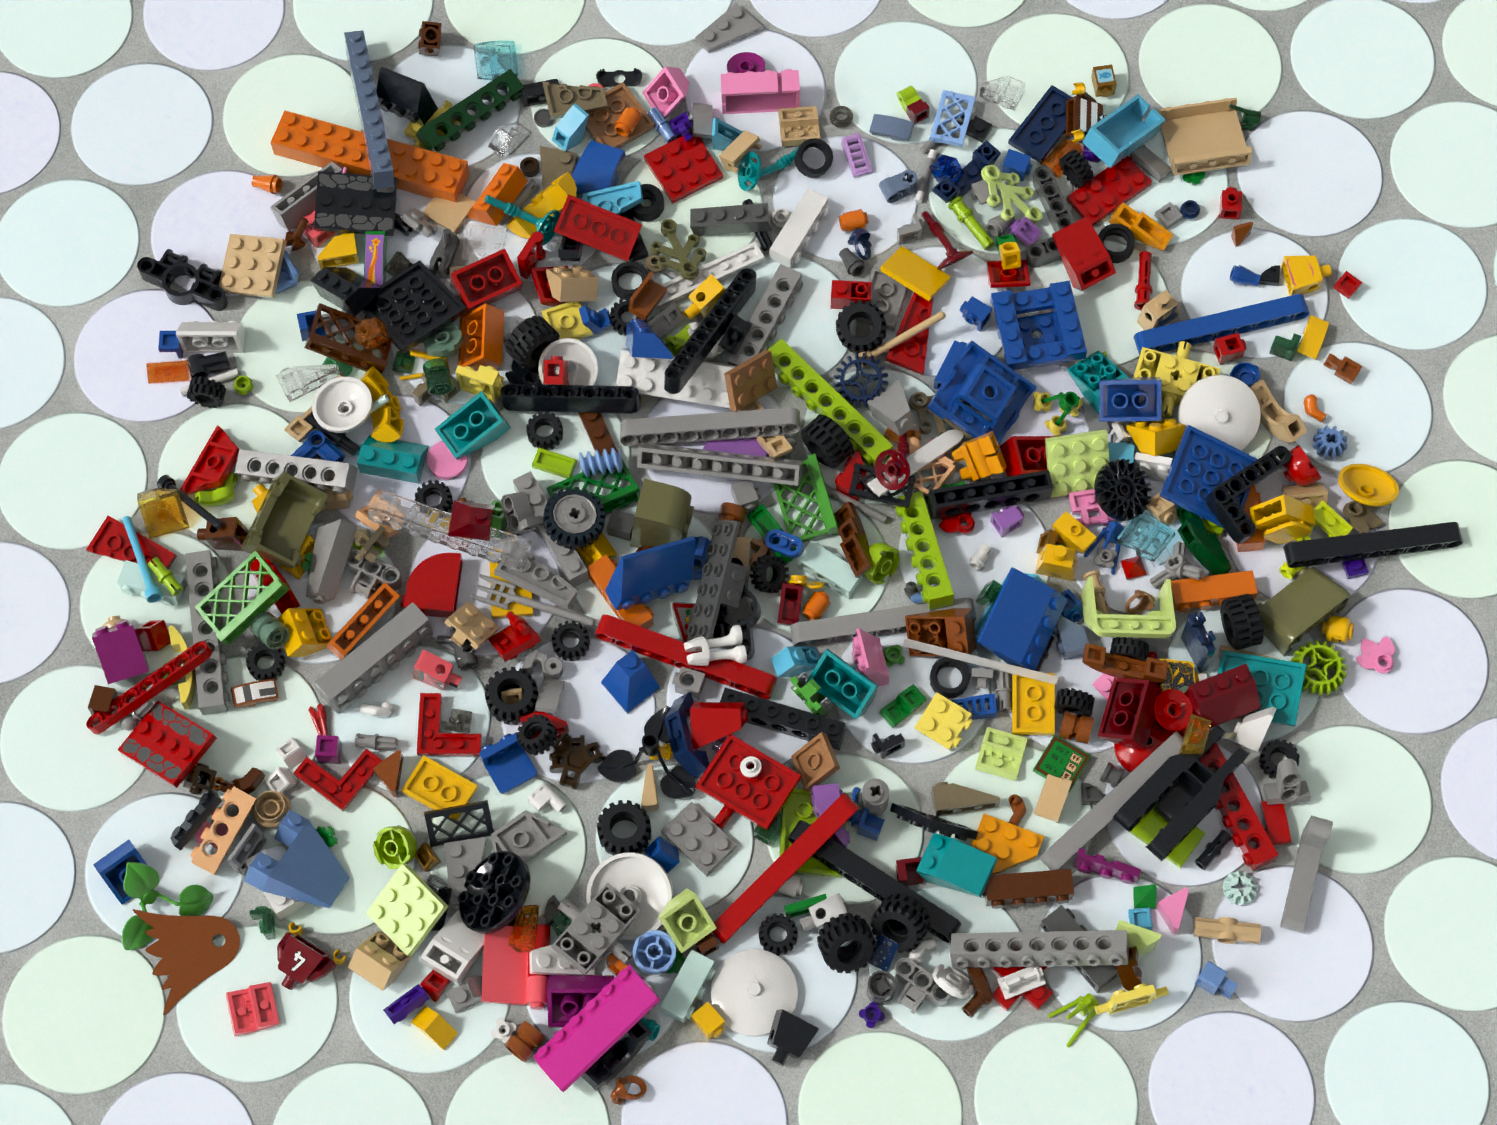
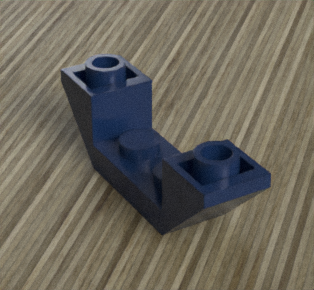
M986 140L973 152L972 161L952 179L949 180L945 177L932 191L945 203L951 202L958 196L963 197L971 190L973 183L983 179L981 170L987 165H993L1001 152Z
M688 692L674 700L664 720L674 758L692 777L697 779L703 775L709 766V760L706 751L694 750L686 718L690 716V707L694 704L692 693Z

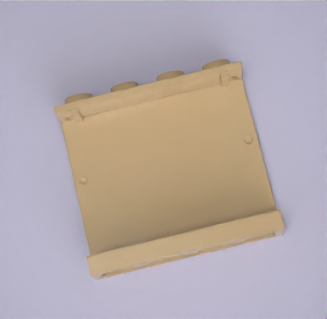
M1237 97L1160 109L1159 114L1166 119L1161 127V132L1173 176L1251 164V146H1246L1236 110L1229 108L1230 104L1236 106Z

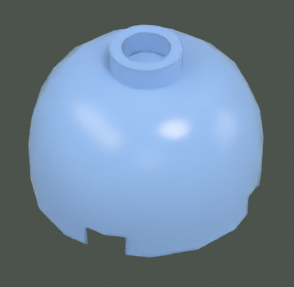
M650 930L641 937L639 936L633 945L635 964L642 972L649 975H660L667 972L673 966L676 959V946L667 933L660 930Z

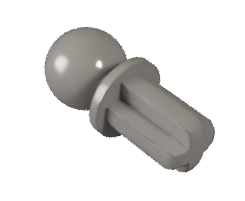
M147 701L131 712L132 714H128L121 719V727L128 731L133 730L137 726V719L141 721L143 716L153 708L152 701Z

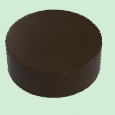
M526 157L520 163V170L524 176L534 177L540 171L539 162L534 157Z

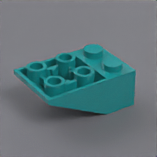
M1099 350L1067 369V372L1081 393L1098 414L1099 380L1129 378Z

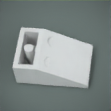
M458 909L431 940L420 958L423 964L460 986L483 951L484 934H479L469 929L463 923L460 910Z

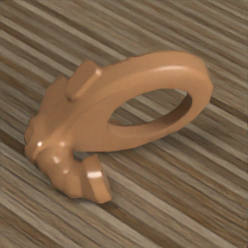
M1135 590L1134 595L1130 597L1125 605V612L1129 615H1141L1144 610H1151L1155 606V598L1149 593ZM1141 598L1137 606L1129 608L1134 599Z

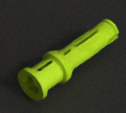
M961 196L956 197L948 204V209L953 210L958 217L957 220L967 226L984 250L990 249L995 244L973 216V210L965 205Z

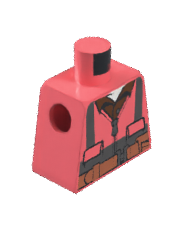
M424 649L413 670V679L440 690H444L446 684L457 689L462 677L452 673L453 664Z

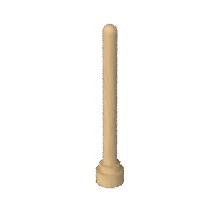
M941 311L874 350L860 352L858 354L859 359H862L863 353H866V360H869L871 355L874 358L943 320L946 314Z

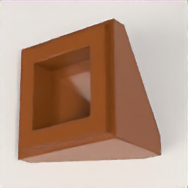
M1253 222L1234 226L1231 238L1235 247L1239 246L1251 234Z

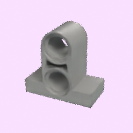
M524 492L502 496L501 506L508 528L502 531L504 539L522 536L543 524L542 516L534 517L528 497Z
M1293 759L1282 760L1277 766L1276 782L1266 783L1263 786L1268 805L1310 802L1311 795L1306 780L1301 781L1297 763Z

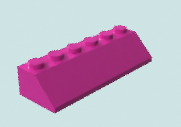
M629 964L619 972L616 978L604 986L602 991L590 1000L577 1015L573 1016L561 1030L557 1031L553 1038L540 1047L533 1057L540 1068L564 1093L660 1001V998L646 979Z

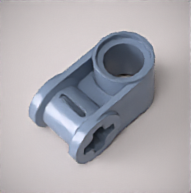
M905 170L902 173L882 180L879 183V187L886 201L894 203L901 198L915 193L917 190V174L912 170Z

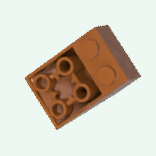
M952 608L905 616L907 639L970 655L977 648L972 608ZM909 648L910 656H940Z

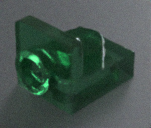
M993 579L985 584L975 601L980 605H984L987 602L994 605L1003 585Z
M560 911L552 917L553 925L551 927L555 934L560 936L565 931L563 926H569L572 920Z
M259 906L255 910H250L252 920H260V933H263L267 940L276 939L275 917L272 909L267 906Z

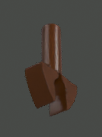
M306 218L300 220L295 233L293 231L286 232V247L291 246L294 242L291 251L302 249L306 245L301 239L308 224Z

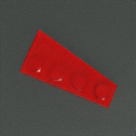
M915 292L913 293L895 337L931 317L933 298L928 301ZM929 328L890 349L886 361L923 375Z
M107 516L86 551L123 562L127 560L138 563L124 524ZM136 532L147 565L150 561L154 563L152 559L158 557L169 570L177 555Z

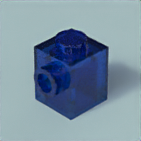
M941 155L929 166L937 182L947 177L954 183L964 174L957 158Z

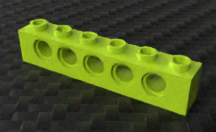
M922 491L912 493L909 508L895 506L897 517L902 519L900 527L902 534L907 536V539H905L907 551H911L913 555L910 557L913 569L917 568L916 580L918 586L922 585L923 591H921L923 603L928 604L929 610L954 605V593ZM898 496V499L905 500V496Z

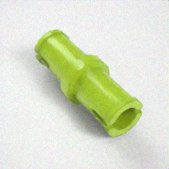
M158 557L153 558L152 561L154 563L150 561L148 567L156 574L159 583L164 584L172 596H177L179 594L177 590L182 592L183 586L179 584L174 578L173 572L168 570Z

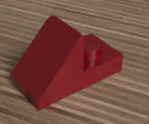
M783 582L777 623L792 625L799 622L804 585Z

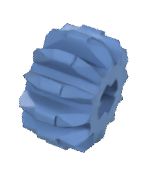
M1328 425L1324 429H1318L1317 434L1313 437V449H1318L1317 455L1323 454L1324 460L1328 456L1332 460L1336 456L1341 457L1344 453L1343 451L1347 449L1348 445L1346 442L1348 438L1347 436H1342L1343 430H1336V425L1332 429Z

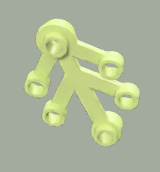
M987 165L981 170L982 178L988 183L990 196L987 198V203L989 206L995 207L1000 203L996 186L1001 190L1004 208L1001 212L1002 219L1009 221L1014 217L1011 201L1033 224L1042 219V212L1039 208H1029L1017 196L1021 195L1024 200H1029L1034 195L1031 187L1015 186L1020 181L1018 174L1014 172L1011 174L1000 172L995 165Z

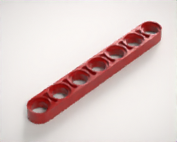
M205 641L195 643L114 699L108 713L97 711L91 715L86 723L87 728L96 735L104 732L208 660L212 655V649ZM205 648V650L198 655V653Z

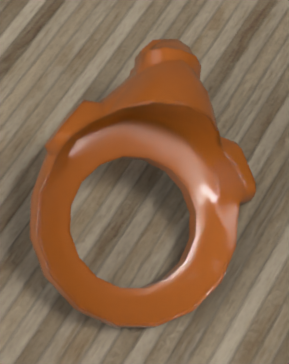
M637 1076L619 1077L616 1082V1088L610 1094L612 1102L621 1105L623 1099H640L646 1093V1084ZM635 1083L640 1087L641 1091L635 1095L629 1094L624 1085Z

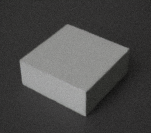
M1171 202L1157 210L1154 215L1166 229L1182 220L1183 217Z

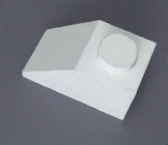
M1270 707L1246 715L1242 723L1238 721L1233 732L1237 734L1234 742L1258 752L1277 708Z

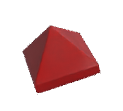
M1141 556L1120 561L1126 580L1147 575Z

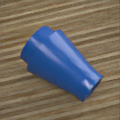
M1234 265L1229 280L1233 281L1234 284L1258 286L1261 275L1242 265Z

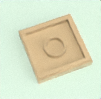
M459 193L456 202L433 197L422 213L431 222L444 229L448 228L451 230V233L456 234L467 219V215L476 201Z

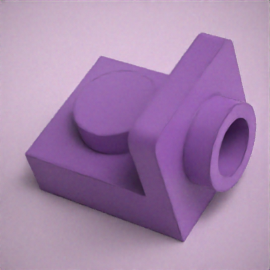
M1025 216L1019 220L1015 219L1010 224V230L1007 233L1015 235L1023 244L1029 247L1030 244L1036 242L1042 231Z

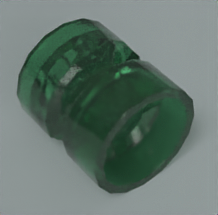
M435 358L423 364L424 376L427 379V390L430 395L440 396L453 390L454 386L452 378L449 376L448 360Z

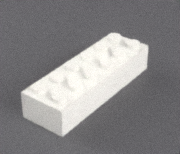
M627 348L621 349L616 386L635 387L638 389L639 394L730 408L724 373L736 366L703 361L684 388L677 394H670L664 389V372L673 359L632 357Z

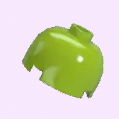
M878 542L869 546L872 567L863 574L876 585L885 583L883 579L888 574L891 578L900 562V557L897 555V553H900L899 550L884 542Z
M400 825L388 826L376 834L378 836L373 843V849L381 865L385 864L388 866V869H398L402 863L408 864L415 857L417 841L409 829Z

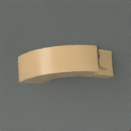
M1259 380L1249 387L1254 392L1260 406V422L1272 435L1284 442H1294L1308 432L1298 414H1290L1279 406L1264 380Z

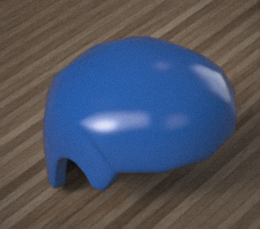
M1241 362L1235 365L1230 372L1231 377L1241 380L1248 387L1261 379L1258 366L1249 362Z

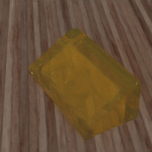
M1191 714L1179 753L1203 754L1212 721Z

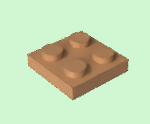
M823 732L819 733L791 756L798 774L802 776L801 783L803 788L809 792L812 786L821 784L840 769L829 738Z

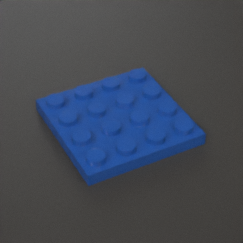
M1188 425L1182 435L1160 497L1223 528L1207 506L1206 497L1217 486L1258 459ZM1250 489L1236 498L1242 508H1244Z

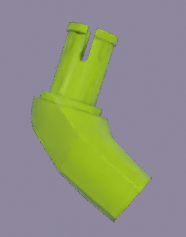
M230 472L220 488L213 491H198L194 496V501L203 507H215L230 503L235 497L233 490L238 476Z

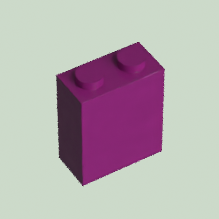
M121 620L115 623L116 626L110 628L102 626L95 629V632L92 633V640L108 684L149 672V664L133 620L129 622L128 620Z

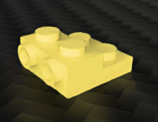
M458 365L455 373L460 390L474 395L482 391L493 402H497L499 396L501 397V388L504 386L502 384L504 377L500 376L497 369L491 366L485 367L480 365L476 372L472 367Z
M936 692L914 728L951 751L952 748L956 749L962 740L960 735L963 730L967 731L972 725L973 719L971 718L973 715Z

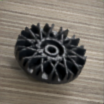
M1116 459L1106 463L1098 471L1094 483L1095 496L1099 506L1109 517L1118 521H1128L1139 517V515L1147 510L1145 506L1151 503L1149 500L1151 496H1147V492H1150L1152 489L1148 487L1150 483L1146 484L1144 480L1148 476H1143L1145 471H1139L1140 465L1136 466V462L1129 463L1130 459Z

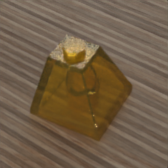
M155 488L137 493V502L149 539L190 528L178 489Z

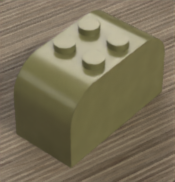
M644 479L634 516L630 546L636 548L642 546L656 547L687 538L694 506H691L692 496L690 493L673 485Z

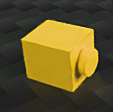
M706 1002L691 1015L693 1023L708 1040L712 1037L717 1038L725 1030V1020L709 1002Z

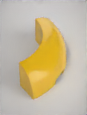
M569 172L564 173L551 183L552 185L539 192L531 199L532 202L521 210L538 218H543L554 209L560 211L564 207L568 194L576 197L577 187L575 180ZM517 216L513 217L506 225L510 231L522 238H530L537 231L536 225Z
M372 366L359 380L368 387L373 402L384 394L389 398V402L370 414L373 423L371 437L384 443L393 442L399 439L403 433L404 420L400 416L402 408L397 396H392L388 389L389 383Z

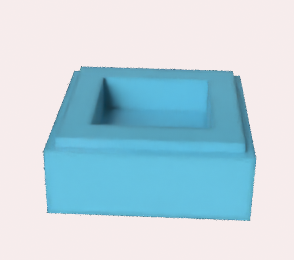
M1150 908L1128 909L1129 923L1152 931Z

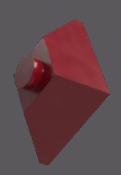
M454 500L448 536L490 541L495 505Z

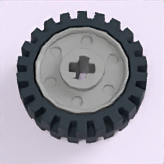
M566 487V491L560 489L558 494L554 493L549 498L544 510L543 525L544 529L546 528L547 535H550V539L553 542L557 540V545L565 544V548L568 549L570 546H573V549H578V546L585 548L587 544L589 546L593 544L594 540L597 541L601 535L605 523V511L603 504H600L601 500L598 497L595 498L593 492L588 494L587 489L583 488V491H579L580 487H575L574 490L571 487Z

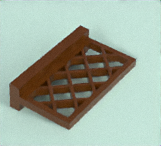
M319 303L304 348L366 372L374 366L382 374L387 365L386 360L391 341L387 338V341L380 343L376 335L383 333L373 323ZM321 311L328 313L331 319L324 321L320 315ZM344 319L348 321L350 326L343 329L338 320ZM334 322L339 331L331 333L327 325ZM322 327L327 335L321 336L316 334L315 330ZM358 327H365L369 333L362 336ZM353 330L357 338L350 340L346 332ZM341 334L345 343L337 342L334 336ZM372 337L376 345L369 348L364 339ZM360 341L364 350L355 349L353 344ZM379 349L383 355L382 359L374 356L372 351Z

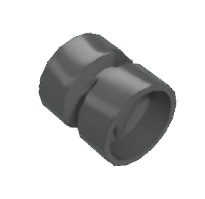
M876 971L869 977L867 996L871 1002H875L878 1005L890 1003L895 995V978L887 971Z

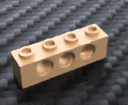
M234 786L232 790L227 789L222 798L225 801L222 808L217 807L211 818L214 820L210 828H205L200 837L204 840L200 847L195 846L190 855L193 858L191 863L213 875L218 871L257 800L255 797ZM230 805H237L239 808V813L235 817H230L227 814V809ZM220 824L228 826V833L224 836H219L216 832L217 826ZM209 843H215L218 847L214 855H209L206 852V846Z

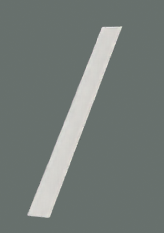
M904 638L903 642L904 647L1055 685L1059 678L1058 676Z

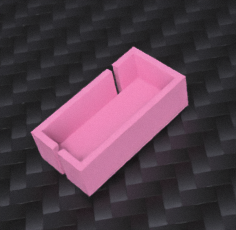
M786 69L781 71V73L767 70L765 72L747 71L745 73L728 72L721 74L722 114L778 112V109L800 107L799 70Z

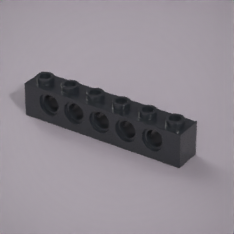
M1049 470L929 490L926 502L932 520L1048 500L1051 498L1054 487Z
M724 688L720 702L744 703L745 709L748 710V721L746 723L806 741H811L819 733L823 732L827 734L832 748L840 751L846 732V723L733 689Z

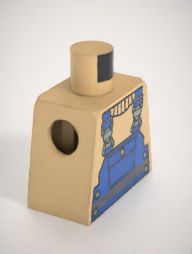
M1164 290L1143 306L1137 323L1143 330L1165 326L1179 315V304L1168 291Z

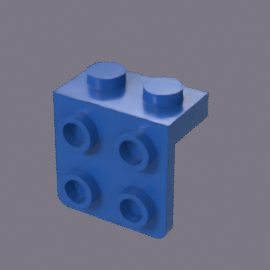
M516 733L503 736L499 742L494 745L488 744L479 752L484 767L501 794H505L537 776L535 767L516 739L518 738Z

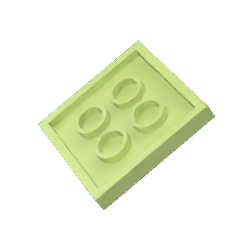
M1106 429L1045 438L1047 470H1049L1054 487L1051 498L1066 496L1072 492L1094 489L1098 471L1109 462L1108 432Z
M402 863L366 914L406 956H412L449 906L407 863Z

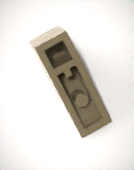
M939 782L932 786L931 794L935 816L937 817L998 808L1000 804V797L955 783Z

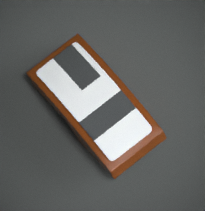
M275 679L260 680L231 687L234 708L253 707L256 703L273 702L279 699Z

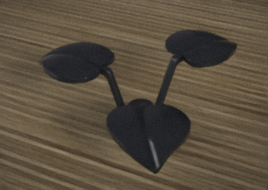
M669 706L657 711L646 722L642 747L639 748L635 760H633L630 752L619 749L607 755L606 759L597 767L598 772L606 779L618 783L627 782L635 777L637 771L634 765L638 763L642 753H645L647 756L656 755L667 774L660 782L661 790L667 797L673 799L692 797L696 791L694 777L682 766H676L670 772L661 756L659 740L663 743L670 742L664 720L670 709Z

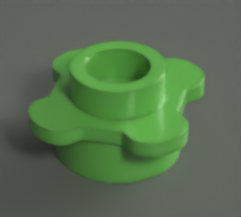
M893 645L882 649L887 667L905 662L900 645Z

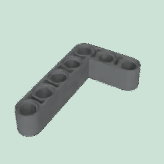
M1045 165L1036 167L1033 176V186L1054 231L1057 232L1063 228L1061 225L1068 226L1074 223L1075 220L1051 169ZM1053 237L1030 244L1026 256L1029 266L1037 268L1061 260L1059 251L1050 249H1057Z

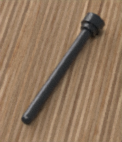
M163 475L158 479L157 487L164 493H172L215 528L221 529L223 527V523L176 487L175 480L169 475Z

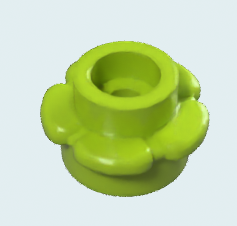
M239 376L235 379L233 388L240 395H246L247 392H251L253 389L252 380L247 376Z

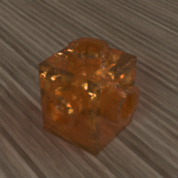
M377 317L364 319L360 324L354 326L357 343L367 349H375L380 344L389 341L385 324Z

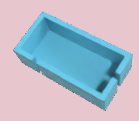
M1137 94L1093 125L1082 143L1111 168L1120 162L1122 158L1124 159L1156 136L1166 119L1153 108L1143 122L1142 119L1151 105Z

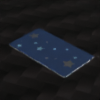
M880 934L876 942V954L872 955L873 959L871 962L868 961V963L888 972L899 944Z

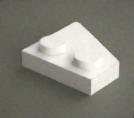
M1136 452L1134 461L1137 465H1140L1139 469L1164 480H1166L1174 460L1169 457L1152 456Z

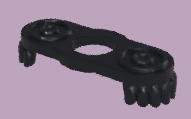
M636 68L633 71L616 70L614 72H606L605 69H600L596 74L598 83L604 87L619 85L620 83L614 81L617 75L625 77L624 84L626 86H637L642 80V72Z

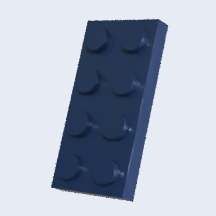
M1051 85L1010 137L1008 144L1022 153L1031 156L1032 159L1041 164L1066 131V101L1072 97Z

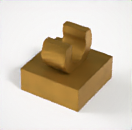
M1050 529L1040 534L1036 553L1039 554L1046 544H1061L1062 540L1057 538L1058 532Z

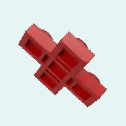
M1039 966L1043 972L1047 968V966ZM1027 967L990 968L1002 978ZM1045 985L1005 1000L999 986L992 993V999L1008 1011L1022 996L1039 1010L1052 996L1053 992Z

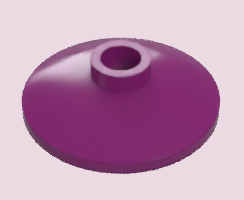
M752 52L738 53L727 62V72L765 71L763 58Z

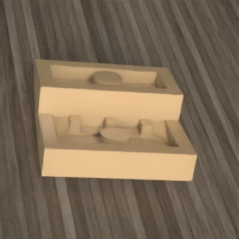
M817 106L778 109L782 147L798 146L804 141L813 138L821 140Z

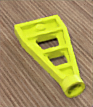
M1323 500L1313 509L1315 524L1329 537L1348 535L1353 529L1349 523ZM1309 534V535L1304 536V537H1302V538L1296 539V541H1304V540H1312V539L1310 538V534ZM1285 561L1279 568V572L1285 578L1292 580L1297 572L1304 567L1289 568L1287 561Z

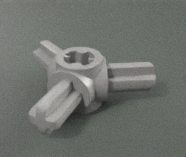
M1176 542L1173 546V555L1168 557L1165 562V570L1150 579V583L1154 588L1164 584L1166 579L1181 580L1188 577L1196 580L1203 579L1204 570L1192 566L1185 556V543Z

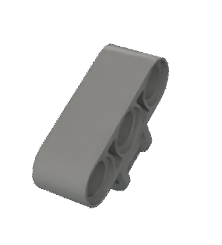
M350 550L346 564L350 572L356 575L350 586L351 592H358L368 600L384 582L394 591L401 587L402 578L396 567L379 559L371 563L364 557L359 563L351 564L360 550ZM372 568H378L374 573L369 572ZM396 576L394 581H387L389 577Z
M901 958L896 962L895 977L906 985L896 999L898 1004L902 1003L911 1009V1013L915 1014L925 999L937 1007H943L949 1003L951 995L938 986L931 973L908 958ZM901 966H907L910 969V972L908 974H902L899 971V968ZM924 978L929 984L921 987L917 984V980ZM937 991H943L946 993L947 997L944 999H938L935 996V993Z

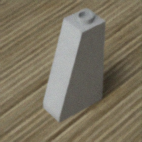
M339 519L317 528L306 597L313 599V602L325 604L335 599L354 541V533L357 531V525Z

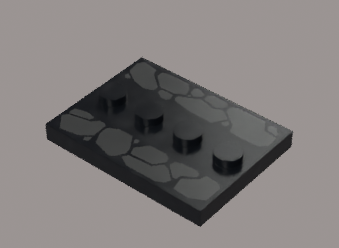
M318 171L314 230L365 234V231H385L386 236H394L397 177H394V187L374 189L372 175Z

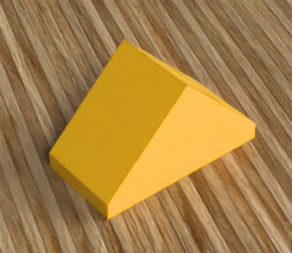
M424 1006L411 1021L417 1029L442 1050H445L458 1035L437 1012L427 1006Z

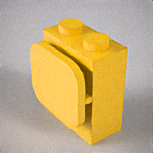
M1284 494L1250 507L1251 520L1256 529L1264 531V539L1277 544L1288 543L1311 534V527L1316 525L1313 506Z

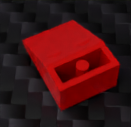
M1084 217L1052 234L1073 288L1083 291L1116 273L1110 255L1088 217Z

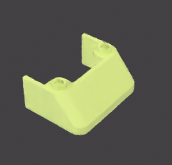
M1088 577L1081 591L1084 622L1098 636L1169 638L1176 629L1170 579L1165 580L1158 593L1160 611H1151L1147 615L1103 614L1101 611L1096 610L1093 577Z

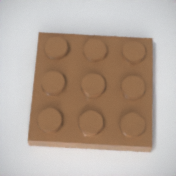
M624 82L605 92L607 109L587 113L589 118L586 130L595 142L618 149L655 128V123ZM625 108H636L641 116L637 127L628 137L619 135L614 129L616 121Z

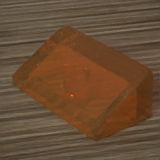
M1065 139L1040 165L1049 167L1053 175L1060 178L1063 175V170L1060 169L1059 159L1074 149L1079 151L1081 155L1083 151L1079 143H1073L1071 140Z
M187 360L146 363L148 384L189 381Z

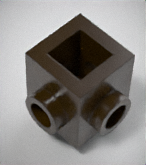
M197 763L183 780V787L190 789L189 792L195 795L209 792L210 789H213V784H215L214 780L216 779L217 771L209 769L208 765Z

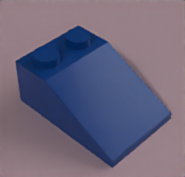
M1160 377L1099 380V422L1161 421Z

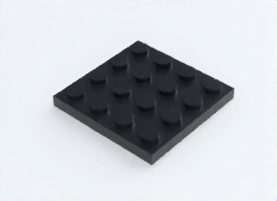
M420 260L380 285L379 287L383 291L362 310L366 317L403 354L468 312L467 306Z

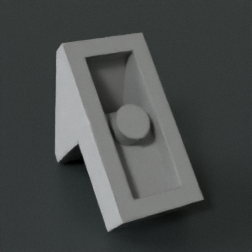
M482 976L466 978L467 983L446 991L455 1013L481 1002Z

